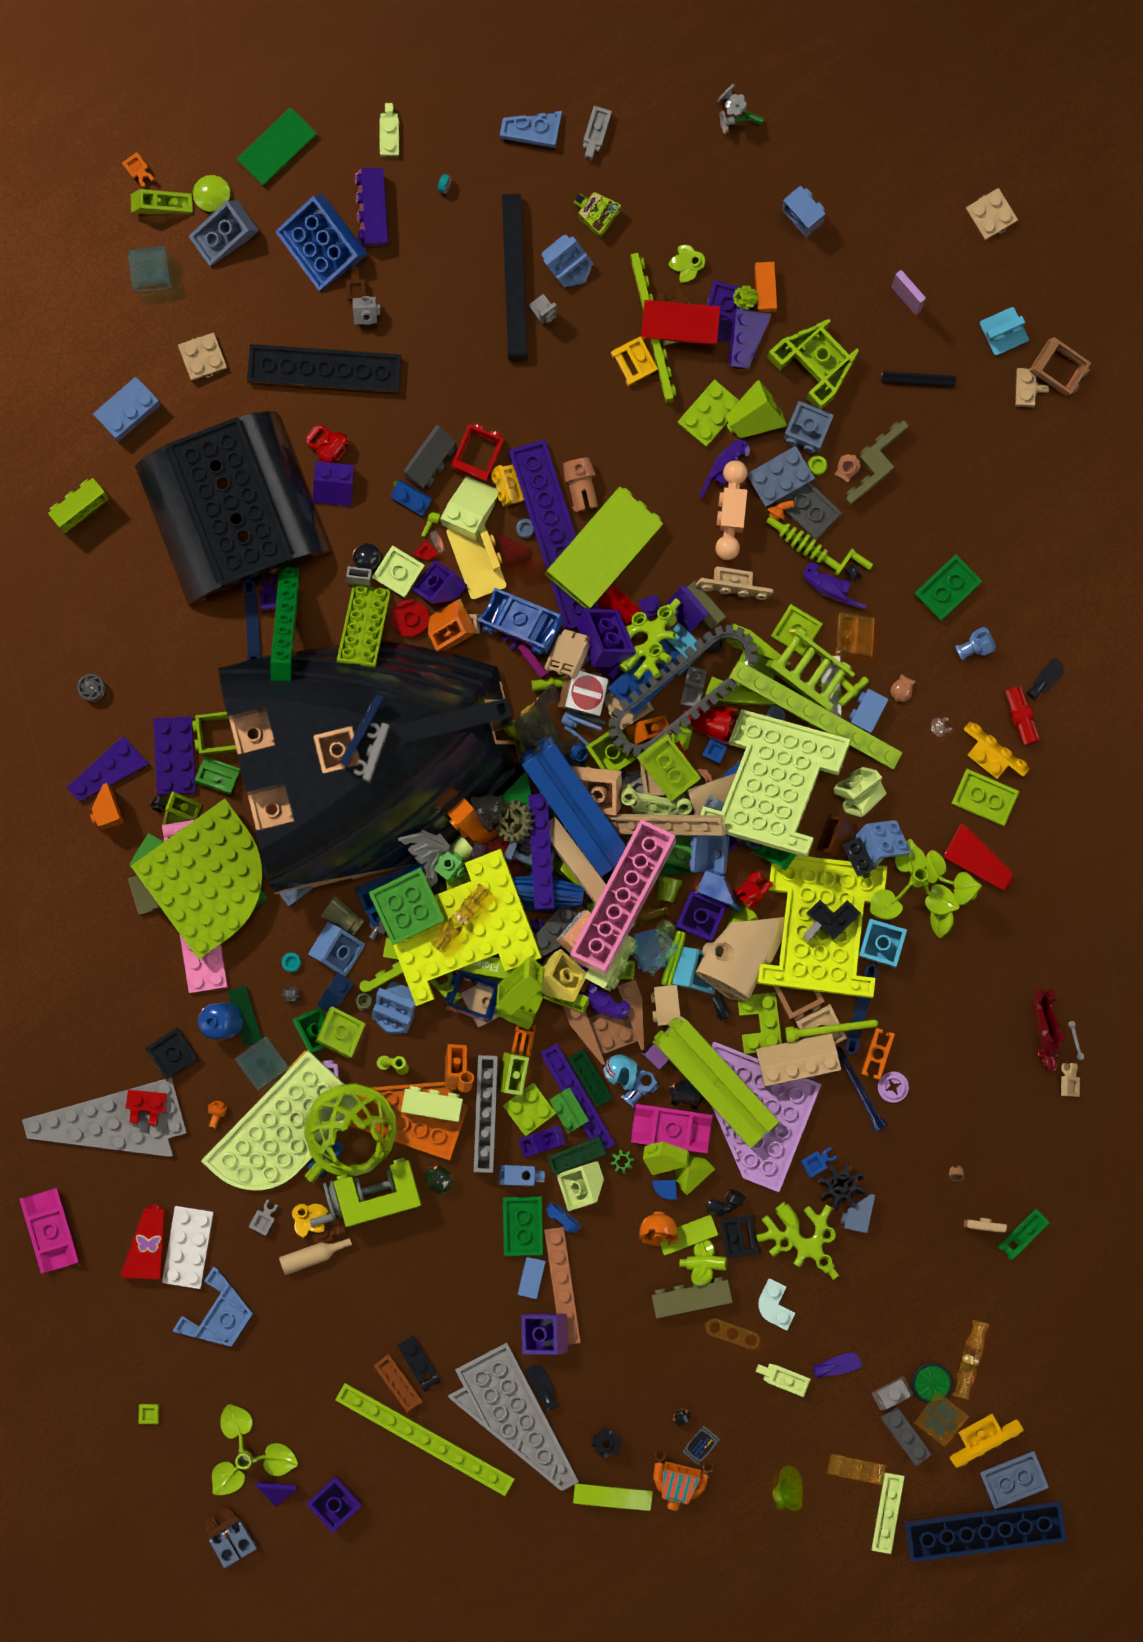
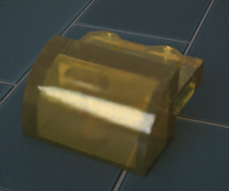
M839 613L836 653L872 656L874 618Z

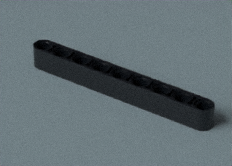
M503 194L502 212L508 360L527 359L521 194Z

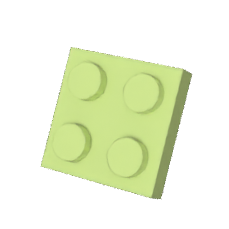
M392 545L372 579L405 598L425 565Z

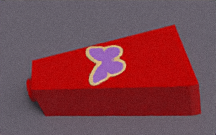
M149 1205V1208H144L121 1272L122 1278L162 1279L166 1209H161V1205Z

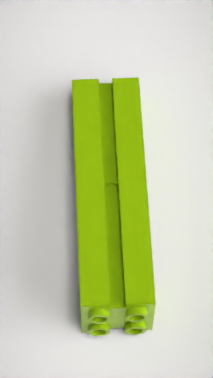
M681 1016L673 1018L668 1023L669 1028L665 1032L663 1030L658 1032L654 1036L655 1040L652 1043L672 1062L744 1143L752 1148L779 1121L686 1019Z

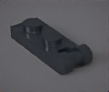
M414 1335L397 1345L424 1392L429 1390L430 1386L441 1383ZM429 1372L431 1377L427 1380H424L422 1375Z

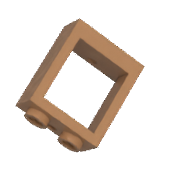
M1054 337L1048 339L1029 371L1067 396L1074 394L1080 386L1078 383L1081 378H1085L1089 373L1090 369L1088 367L1091 362ZM1055 350L1079 365L1066 387L1042 371Z
M772 986L789 1020L794 1018L797 1021L805 1017L804 1013L811 1009L814 1012L822 1008L821 1004L825 1002L820 992L813 991L817 1000L792 1013L780 987Z

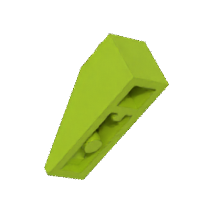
M139 189L131 194V213L153 215L193 212L192 194Z

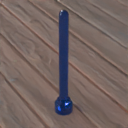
M837 1047L838 1059L872 1119L871 1123L873 1125L871 1127L874 1132L888 1126L885 1118L882 1119L876 1112L842 1048Z

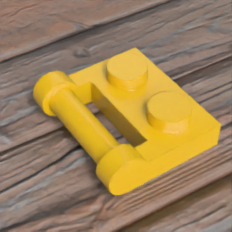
M641 336L611 352L612 357L617 360L626 377L628 386L658 371ZM622 353H628L638 374L633 376Z

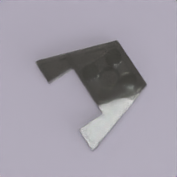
M553 683L545 688L546 690L535 699V702L513 724L525 750L529 748L534 750L538 747L537 743L541 739L552 737L563 755L571 754L572 747L578 745L580 741L578 736H574L561 743L546 709V706L560 700V696Z

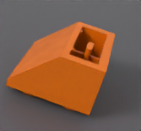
M461 599L454 601L429 617L428 635L436 651H447L477 633Z

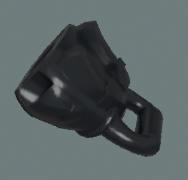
M680 1080L669 1087L671 1104L673 1105L682 1103L691 1105V1109L697 1110L699 1104L705 1100L687 1080Z

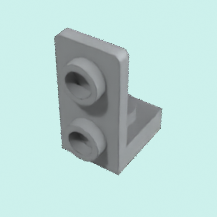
M544 294L528 305L541 324L545 322L550 323L556 318L557 305L555 302L551 304Z

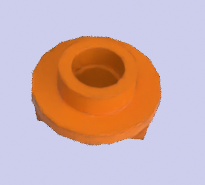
M793 500L769 507V515L778 521L780 518L784 519L783 510L795 507Z
M214 1101L208 1105V1113L213 1114L209 1127L212 1129H216L220 1116L224 1117L226 1115L227 1106L223 1102Z

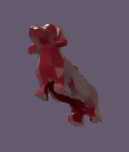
M1038 988L1035 992L1036 996L1032 1007L1043 1050L1038 1051L1037 1056L1041 1063L1046 1065L1049 1071L1053 1073L1057 1067V1058L1062 1055L1061 1051H1059L1062 1047L1061 1043L1066 1040L1063 1031L1060 1032V1025L1053 1010V1001L1056 1000L1054 990H1047L1044 993L1042 989Z

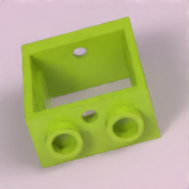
M227 712L195 715L196 720L193 721V730L197 732L198 739L195 740V749L199 751L200 755L237 751L236 745L205 749L202 722L229 719Z
M529 956L498 984V1008L511 1016L543 988L544 967Z

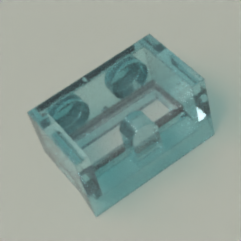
M661 929L658 932L654 931L649 936V941L644 946H639L634 952L636 954L634 959L651 976L679 949L677 944Z

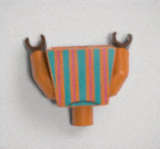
M657 1451L655 1452L654 1456L657 1463L654 1466L653 1478L658 1491L662 1492V1498L669 1500L668 1509L677 1511L680 1503L689 1504L691 1499H696L704 1492L709 1479L708 1473L714 1469L713 1464L710 1470L707 1471L704 1468L706 1464L704 1462L701 1465V1470L666 1462L665 1452L664 1457L658 1459Z

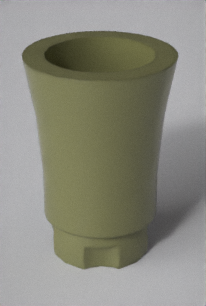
M336 895L320 916L353 935L356 934L365 921L363 918L358 917L359 914L344 904Z

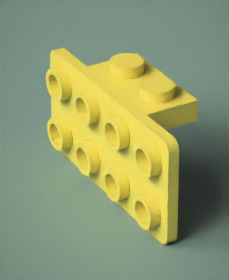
M485 525L477 541L447 529L446 532L464 582L467 584L470 598L475 600L491 594L494 588L505 589L506 582L500 564L503 562L500 553H495L493 546H496L493 535L489 536Z

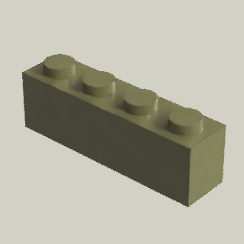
M723 1277L713 1278L712 1283L697 1286L693 1283V1287L686 1288L685 1284L674 1286V1291L669 1292L666 1291V1288L655 1290V1294L651 1295L656 1318L733 1303L728 1280H723Z

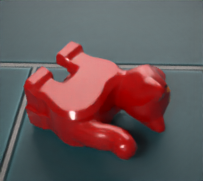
M759 870L750 873L748 880L738 889H734L733 892L751 911L757 903L763 900L764 895L773 886V882H766L767 879L762 876Z

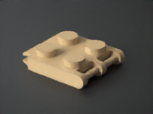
M564 629L562 635L558 634L546 662L545 670H553L560 675L566 674L576 679L591 646L589 644L590 637Z

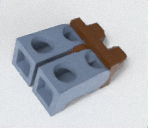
M230 1508L220 1512L224 1523L218 1526L214 1517L204 1522L207 1530L206 1535L224 1568L258 1549L239 1516H235Z

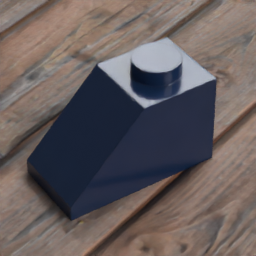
M338 972L317 1005L326 1012L332 1006L338 1009L355 984Z

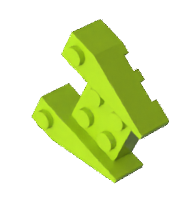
M829 319L807 330H802L791 337L782 339L769 351L767 356L779 371L796 358L819 382L808 392L806 399L814 407L821 410L833 400L859 351L856 348L849 355L826 331L830 324Z
M733 624L734 633L738 627L744 629L742 637L744 638L747 634H750L753 637V641L749 645L755 643L757 645V653L752 654L758 655L757 664L751 665L755 667V670L773 679L775 674L766 668L765 665L768 660H779L781 655L751 630ZM727 638L725 645L743 651L739 661L744 663L746 657L743 646L738 641ZM789 661L785 663V668L789 669ZM712 677L705 696L724 681ZM737 683L738 687L732 692L728 687H725L729 693L723 699L718 694L716 695L719 699L718 703L768 707L775 705V703Z

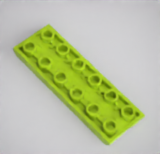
M353 585L337 656L338 663L359 664L369 667L376 666L391 590Z

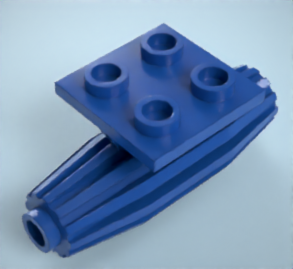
M529 872L528 876L512 877L520 900L525 902L524 910L554 914L559 907L582 906L584 889L580 885L563 880L560 876L552 875L554 909L535 910L533 872Z

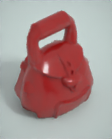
M322 425L315 426L306 437V444L317 452L321 462L337 463L350 444L345 434L331 432ZM322 430L324 434L319 437L316 444H313L312 441Z

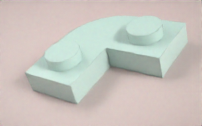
M769 1278L759 1298L760 1313L767 1321L787 1330L795 1313L778 1305L786 1286Z

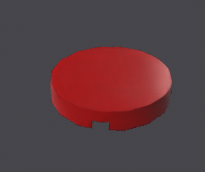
M412 599L404 600L397 604L391 616L392 625L396 632L408 638L418 637L423 634L429 625V613L425 605Z

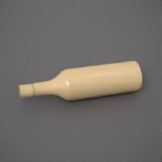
M350 1238L333 1244L320 1242L279 1257L285 1275L327 1261L334 1252L351 1246L352 1242Z

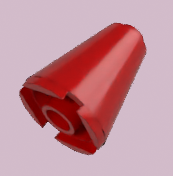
M710 707L705 714L698 709L697 711L701 716L695 722L690 716L688 717L691 725L688 727L729 745V737L738 719V716L735 715V711H738L736 707Z

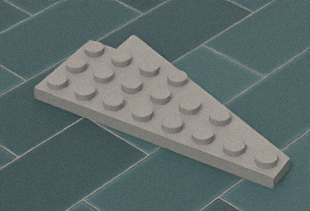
M172 1078L167 1081L163 1079L129 1089L167 1094L165 1113H159L158 1126L149 1125L150 1112L140 1111L138 1124L129 1123L131 1110L126 1109L128 1090L22 1120L28 1139L168 1157L173 1156L169 1138L187 1134Z
M508 1343L455 1369L464 1387L448 1395L454 1403L559 1490L563 1491L579 1482Z

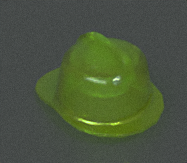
M793 1466L783 1467L780 1472L779 1483L773 1489V1499L779 1510L790 1509L797 1511L802 1506V1479L797 1469Z

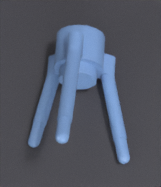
M567 710L561 720V724L565 725L564 730L573 734L586 746L589 743L572 728H577L579 723L602 731V727L585 720L603 725L606 724L603 720Z

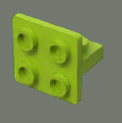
M536 993L511 1016L506 1012H502L496 1005L495 1015L529 1030L541 1005L543 996Z

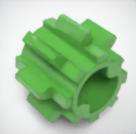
M619 1150L620 1155H612L615 1161L610 1164H616L615 1172L622 1169L625 1174V1168L632 1169L629 1163L634 1161V1159H629V1151L625 1155L622 1154V1150ZM620 1156H625L628 1159L625 1167H620L617 1164Z

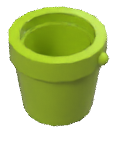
M659 875L657 899L675 902L683 880Z

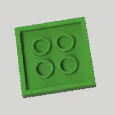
M422 868L369 892L392 945L446 921Z

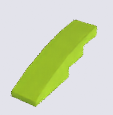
M575 1483L573 1503L651 1511L653 1491Z

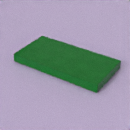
M290 107L237 158V161L262 186H265L317 136V133Z

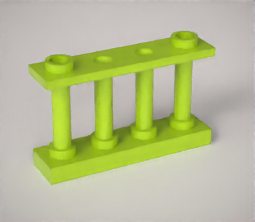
M800 628L790 629L788 632L794 638L779 660H768L765 667L807 699L830 711L833 704L829 702V697L844 675L853 677L855 673L851 671L852 667L845 662H839L806 637L808 634ZM801 641L809 649L794 671L791 670L790 672L785 668V663ZM817 653L824 660L809 682L804 683L800 680V674L813 655ZM831 664L839 671L825 691L819 694L815 691V685Z

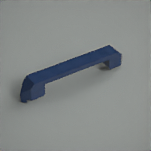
M248 579L243 583V593L245 597L248 647L247 660L261 657L257 587L252 579Z
M874 963L865 968L863 977H871L876 980L878 970ZM857 997L851 1023L865 1021L870 998ZM863 1029L849 1031L845 1050L849 1056L858 1052Z

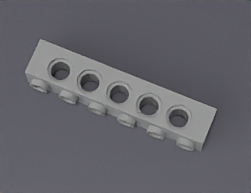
M478 1055L474 1172L494 1173L498 1056Z

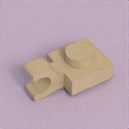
M1062 1063L1061 1069L1065 1076H1062L1061 1096L1080 1097V1077H1076L1077 1064L1070 1063L1069 1069V1064Z

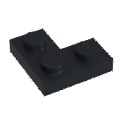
M819 900L806 915L813 922L817 921L821 924V930L834 941L861 913L848 900L834 913Z

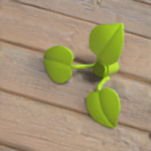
M912 839L906 841L910 849L909 854L895 856L897 869L903 873L910 871L909 884L896 898L890 890L882 889L877 891L873 895L870 904V912L875 917L885 920L894 919L899 916L903 909L902 904L898 900L912 885L917 888L924 885L925 892L928 894L925 904L930 912L936 915H945L960 908V905L955 901V895L947 887L935 884L929 891V882L926 881L928 878V872L925 869L926 856Z
M930 850L928 852L925 866L928 872L927 881L936 883L940 880L954 885L955 901L960 905H965L969 901L974 900L982 885L966 872L959 873L954 882L943 878L942 875L946 872V863L943 857L937 851ZM931 912V926L938 938H942L951 930L954 922L952 912L945 915H936Z
M228 1404L221 1415V1430L227 1438L232 1439L239 1436L240 1453L236 1458L235 1467L231 1462H221L215 1466L212 1472L214 1495L230 1494L241 1488L245 1475L238 1469H247L252 1462L255 1463L258 1460L265 1459L263 1463L264 1469L273 1476L284 1475L297 1467L298 1461L294 1453L287 1446L280 1443L268 1445L265 1450L266 1455L253 1458L249 1451H244L242 1434H246L251 1430L253 1424L252 1417L248 1411L235 1405Z

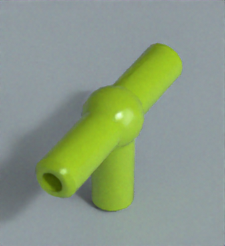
M843 677L839 684L848 692L838 701V704L842 707L847 704L853 697L858 695L859 691L869 680L863 677L853 686Z

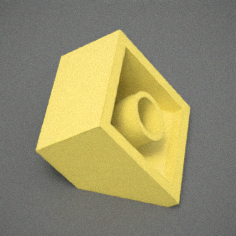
M560 949L547 956L542 965L544 967V977L541 991L546 996L573 1002L576 1000L586 979L584 978L586 972Z

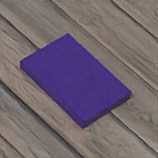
M714 280L707 305L720 306L717 340L731 344L734 310H745L741 309V306L734 304V291L741 287Z

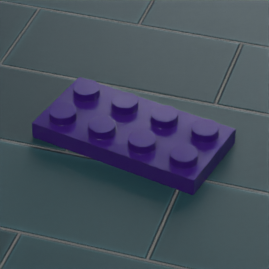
M192 716L153 718L157 795H171L172 792L178 794L196 793Z

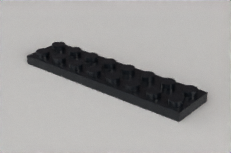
M250 344L247 383L399 393L401 354Z

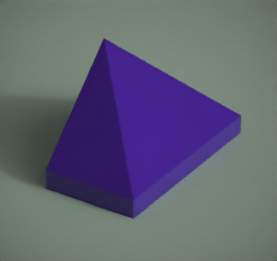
M258 1482L257 1488L277 1507L297 1489V1485Z

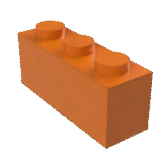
M465 798L447 813L452 819L450 823L473 846L477 844L483 849L499 834Z

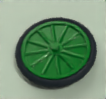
M927 1363L920 1366L912 1378V1389L915 1395L926 1403L934 1404L943 1401L948 1397L953 1386L950 1372L946 1367L938 1363Z

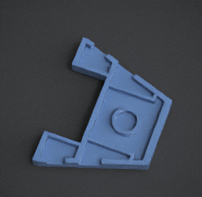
M213 1267L205 1282L221 1292L200 1326L182 1316L173 1331L232 1347L253 1313L220 1271Z

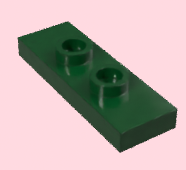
M585 1049L567 1058L596 1108L613 1099Z
M601 1136L551 1155L547 1159L553 1174L556 1175L607 1154Z

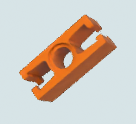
M774 262L755 263V283L758 293L757 312L775 313L777 298Z
M876 1028L860 1075L868 1077L869 1073L866 1071L870 1061L879 1064L877 1075L874 1074L873 1076L875 1080L879 1081L895 1034L891 1032L886 1033V1036L889 1038L886 1046L883 1047L876 1044L878 1034L883 1033V1030ZM874 1049L882 1051L883 1057L880 1060L873 1057Z

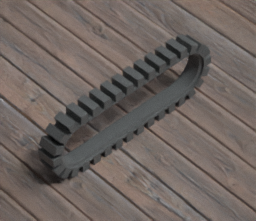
M726 625L725 632H723L721 626L716 627L713 630L715 636L710 631L703 636V639L706 641L705 644L701 639L694 643L696 651L691 646L684 651L687 655L686 659L682 654L678 655L675 658V661L678 663L677 666L672 661L668 663L666 669L669 673H666L662 668L659 681L654 676L648 679L649 689L644 683L638 687V691L641 693L640 696L633 691L628 696L632 701L630 704L626 699H623L619 703L623 710L621 711L615 707L611 715L616 719L610 718L608 727L615 728L609 730L608 733L610 739L617 737L613 742L616 749L623 745L624 748L621 753L628 756L630 750H633V757L636 758L641 754V750L644 752L665 734H668L671 739L672 736L669 732H672L675 737L680 734L682 730L678 726L679 724L686 729L691 725L688 719L689 716L695 722L701 716L697 711L698 709L705 714L710 709L707 705L708 701L714 706L719 702V699L716 697L717 694L721 699L728 695L729 692L725 687H728L731 692L738 687L737 683L730 678L726 679L645 744L636 745L630 743L621 733V720L630 710L721 639L730 638L738 641L745 650L746 659L744 664L755 669L751 664H757L758 655L752 654L757 653L758 649L756 643L749 645L753 641V637L747 634L743 638L742 635L745 630L740 627L734 633L733 625Z

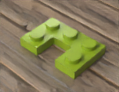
M776 992L751 995L749 1001L737 1000L739 1016L759 1015L761 1033L742 1035L744 1054L756 1053V1049L782 1044Z

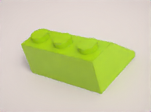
M93 478L91 480L86 479L80 484V488L77 491L69 492L64 497L65 500L63 502L54 504L49 509L50 512L48 514L65 534L109 498Z

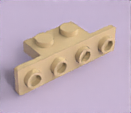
M718 566L714 569V580L701 578L696 583V588H701L703 591L715 590L721 594L734 593L740 597L753 596L758 600H765L773 594V589L752 586L753 572Z

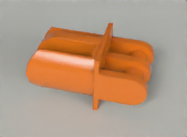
M537 1024L532 1025L529 1031L521 1026H516L511 1050L512 1054H515L519 1040L521 1041L519 1055H523L525 1042H529L526 1056L530 1057Z

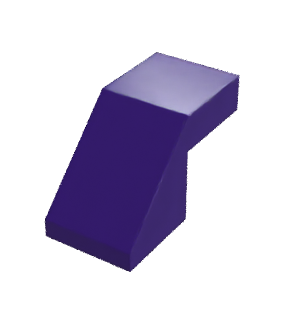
M560 1126L519 1139L524 1158L566 1144Z

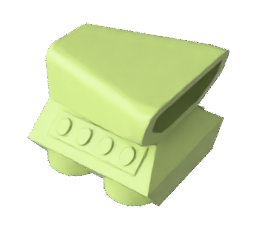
M866 767L856 769L850 774V777L838 782L834 788V794L845 799L843 802L844 811L859 817L866 815L887 793L881 783L882 776L876 770Z

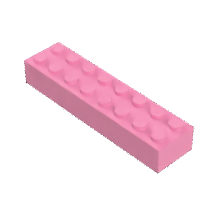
M642 819L640 820L570 953L572 961L605 977L607 976L676 843L675 835Z

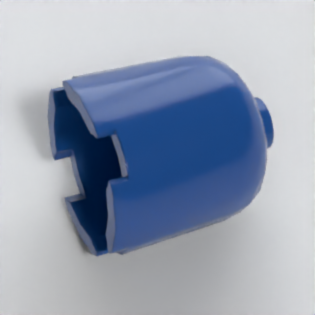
M226 1001L207 1005L202 1009L198 1017V1026L202 1034L214 1040L231 1039L238 1035L243 1025L239 1008L233 1003Z

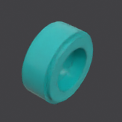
M443 174L438 183V192L447 193L452 179L450 175Z
M287 953L282 958V966L288 972H295L301 966V959L295 953Z

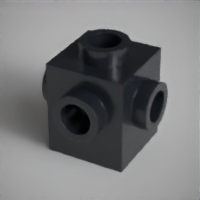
M603 1429L602 1432L598 1431V1436L594 1435L592 1447H595V1452H599L598 1456L610 1458V1455L618 1456L621 1435H615L614 1430ZM604 1440H608L610 1445L606 1447L602 1443Z

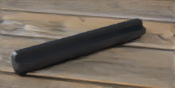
M883 371L881 374V381L887 383L954 387L957 380L956 376L888 371Z

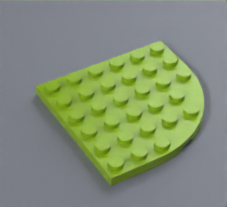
M223 799L131 865V868L198 960L233 936L246 923L257 904L261 891L262 865L258 848L248 829L226 799Z

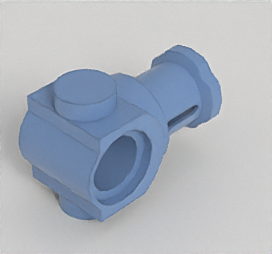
M982 627L972 633L969 638L970 641L960 646H955L961 660L964 661L966 657L974 653L977 655H987L995 651L996 643L990 631Z
M639 1067L633 1088L625 1095H622L621 1098L634 1108L636 1106L635 1103L642 1095L646 1096L649 1092L653 1094L660 1084L657 1083L652 1073L645 1072ZM642 1076H650L652 1083L649 1086L642 1085Z

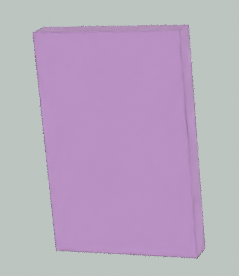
M900 270L895 274L891 288L910 310L917 315L921 312L926 297L906 274Z

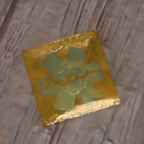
M937 1392L914 1423L945 1447L969 1416L941 1393Z

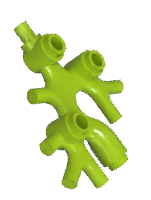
M675 598L670 605L667 604L659 608L657 612L658 618L654 621H649L643 612L633 615L632 624L625 626L630 639L638 633H646L648 639L644 644L634 647L635 655L619 663L618 666L626 673L631 671L639 659L645 656L646 660L633 675L640 679L649 670L654 678L661 676L656 664L669 663L672 657L666 654L659 642L663 639L675 640L676 632L666 631L665 626L672 627L676 623V609L681 604L678 599Z
M785 1202L775 1208L776 1214L786 1225L784 1232L777 1228L768 1215L761 1219L767 1226L768 1231L758 1234L756 1237L758 1243L766 1240H775L776 1245L769 1250L773 1257L781 1251H788L795 1247L798 1255L793 1264L800 1267L805 1258L810 1257L816 1261L817 1267L823 1270L825 1274L828 1273L833 1280L839 1276L833 1268L835 1265L832 1263L831 1257L824 1254L822 1249L824 1243L831 1242L835 1238V1231L827 1225V1219L833 1209L832 1207L826 1205L819 1215L810 1206L803 1210L815 1225L814 1235L807 1239L800 1235L798 1217L790 1205H786ZM825 1231L830 1232V1237L828 1239H826L823 1235ZM782 1240L788 1241V1245L786 1247H783L781 1245ZM823 1258L827 1260L825 1266H822L820 1263Z

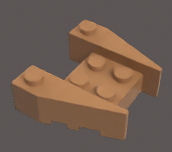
M636 980L617 986L622 1002L626 1001L630 1005V1013L623 1020L600 1014L588 1018L586 1012L581 1013L563 1006L570 1027L602 1066L605 1065L602 1057L603 1054L638 1042L641 1052L644 1051L642 996Z

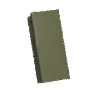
M694 581L687 588L709 612L702 622L712 631L725 620L726 616L701 588H696L697 582Z

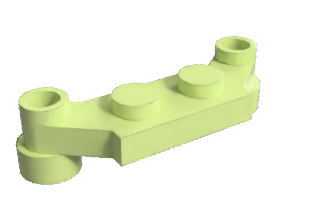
M630 784L622 786L621 801L625 805H630L633 813L675 815L678 813L680 815H689L692 811L691 802L685 794H681L670 802L668 798L637 793Z

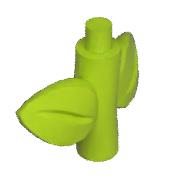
M709 1239L694 1244L695 1256H688L687 1259H680L679 1262L680 1267H687V1270H693L691 1279L697 1286L706 1285L711 1282L713 1278L712 1269L727 1270V1258L714 1256L715 1247Z

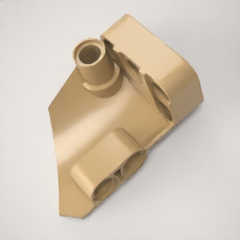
M785 917L731 922L714 943L710 942L704 945V957L698 966L696 975L729 999L749 1001L758 982L760 964L769 965L782 942Z

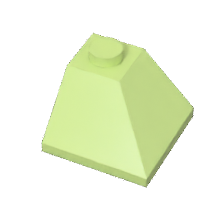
M598 1161L556 1174L568 1211L597 1202L604 1181Z

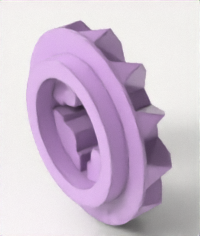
M898 1072L884 1074L878 1083L880 1096L891 1103L903 1100L909 1090L907 1079ZM889 1079L891 1080V1082H893V1084L901 1083V1085H899L896 1088L897 1095L892 1090L886 1091V1089L890 1087Z

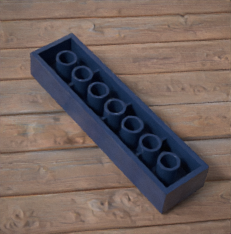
M1060 1501L904 1521L910 1562L1066 1541Z

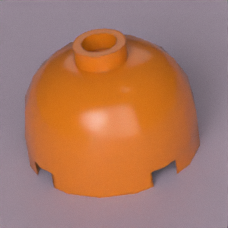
M654 1212L653 1215L646 1217L640 1225L639 1239H642V1242L648 1245L661 1246L659 1242L669 1241L668 1245H671L678 1241V1228L674 1219L670 1216L665 1215L664 1212Z

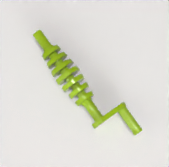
M771 516L766 521L779 531L781 538L783 535L787 536L784 540L788 543L790 539L793 540L790 545L792 548L797 543L799 545L796 550L798 553L802 548L806 549L802 555L807 556L810 552L812 554L810 556L811 560L816 556L818 558L816 562L819 564L824 562L835 569L836 576L839 575L850 558L868 570L873 566L870 561L859 555L854 549H851L844 561L839 564L828 556L826 549L823 552L820 550L822 547L820 543L817 548L814 546L816 543L815 539L811 543L808 542L811 535L807 534L803 539L801 536L804 531L801 530L797 535L795 533L796 527L790 530L789 523L783 525Z

